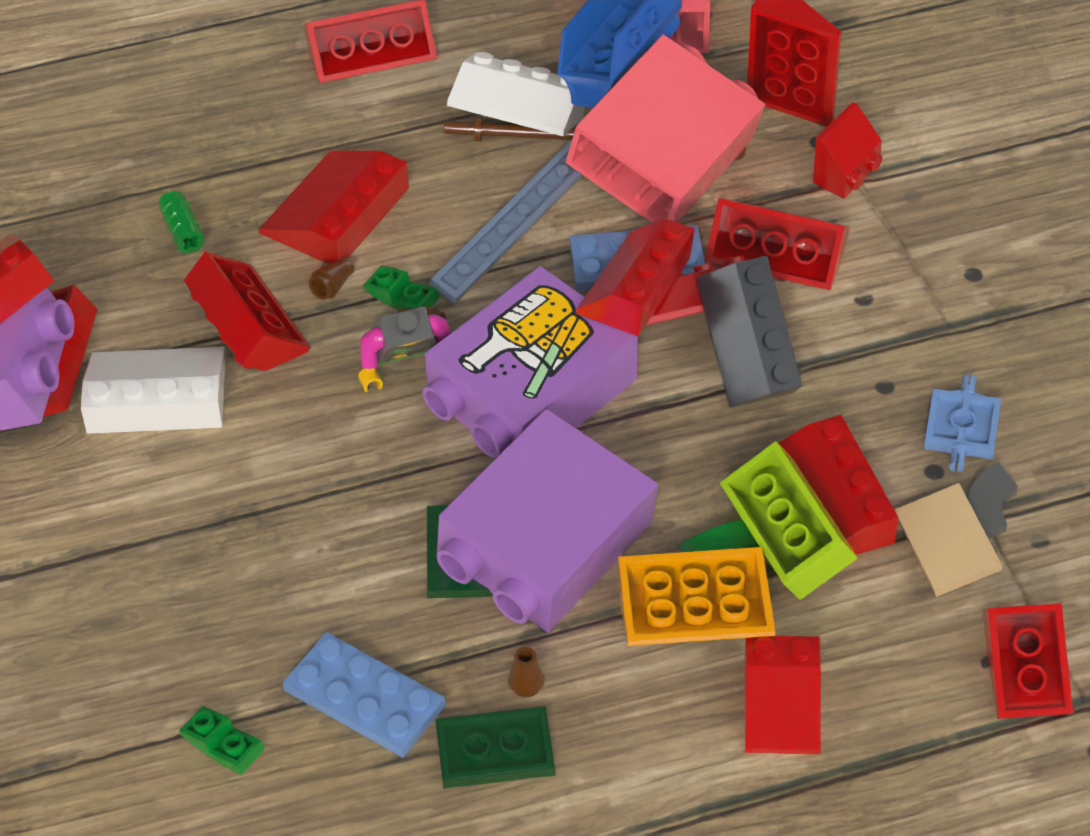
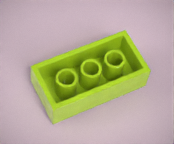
M777 441L720 482V485L756 542L762 547L763 553L782 583L799 600L858 559L794 460Z

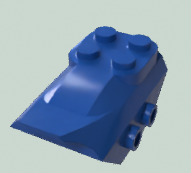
M588 0L562 30L557 75L566 82L571 95V103L574 106L594 108L663 34L670 38L677 31L681 23L678 12L682 8V0Z

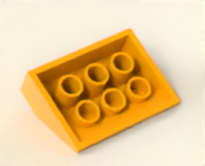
M762 547L618 557L620 604L628 646L775 636L776 631Z

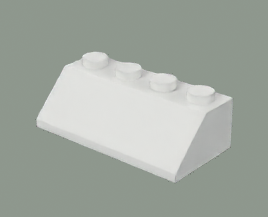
M476 52L463 61L447 102V106L564 136L584 118L585 107L574 106L571 103L569 88L559 75L550 73V70L544 67L530 68L522 66L521 62L517 60L507 59L503 61L495 59L493 55L486 52Z

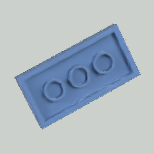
M698 225L688 226L695 230L690 259L682 270V276L694 273L693 267L705 264ZM632 231L570 236V249L577 292L589 291L628 234Z
M328 632L321 637L283 681L285 692L402 758L405 757L446 706L445 697Z

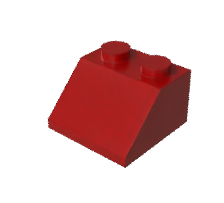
M852 102L816 137L813 183L843 199L853 190L859 189L864 178L870 172H875L882 162V155H880L882 140L858 104Z

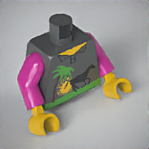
M426 307L414 308L379 317L371 330L365 333L360 341L361 366L364 369L359 372L358 378L364 391L368 392L367 386L373 381L378 390L382 388L383 381L375 369L378 365L424 355L450 335L451 331L447 320L438 315H428Z

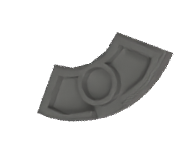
M999 462L986 469L977 477L967 497L988 539L1006 532L1007 522L1002 514V508L1008 499L1016 495L1018 488Z

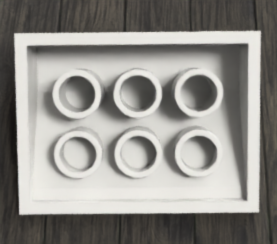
M225 347L92 352L83 379L81 411L86 433L222 428Z

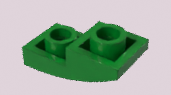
M381 265L363 285L364 290L397 310L399 308H431L440 298L437 288L411 282L407 271Z
M743 519L716 526L678 545L681 552L760 547Z
M202 706L179 730L181 736L211 759L239 775H242L265 750L260 739L234 728L229 717L206 706Z

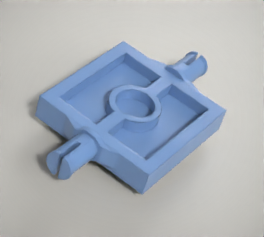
M969 374L962 377L961 390L946 391L933 389L924 449L950 453L949 469L953 472L955 471L956 461H958L957 472L963 471L965 456L993 459L1001 399L983 396L975 392L977 378L971 375L970 385H968Z

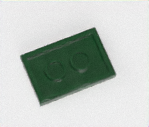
M449 505L427 506L428 599L493 597L490 589L476 580L472 579L469 583L462 584L453 580L443 571L437 561L439 515Z
M546 706L435 719L443 789L555 776V764Z

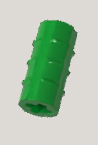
M175 190L165 193L160 197L158 203L163 220L168 226L167 230L173 237L172 241L175 242L181 253L189 254L198 251L204 244V236L200 229V224L196 221L195 214L190 208V203L187 202L185 195L180 191Z

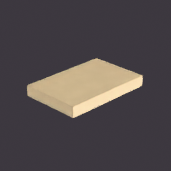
M959 483L894 509L899 517L898 522L936 597L1002 570L1001 562Z

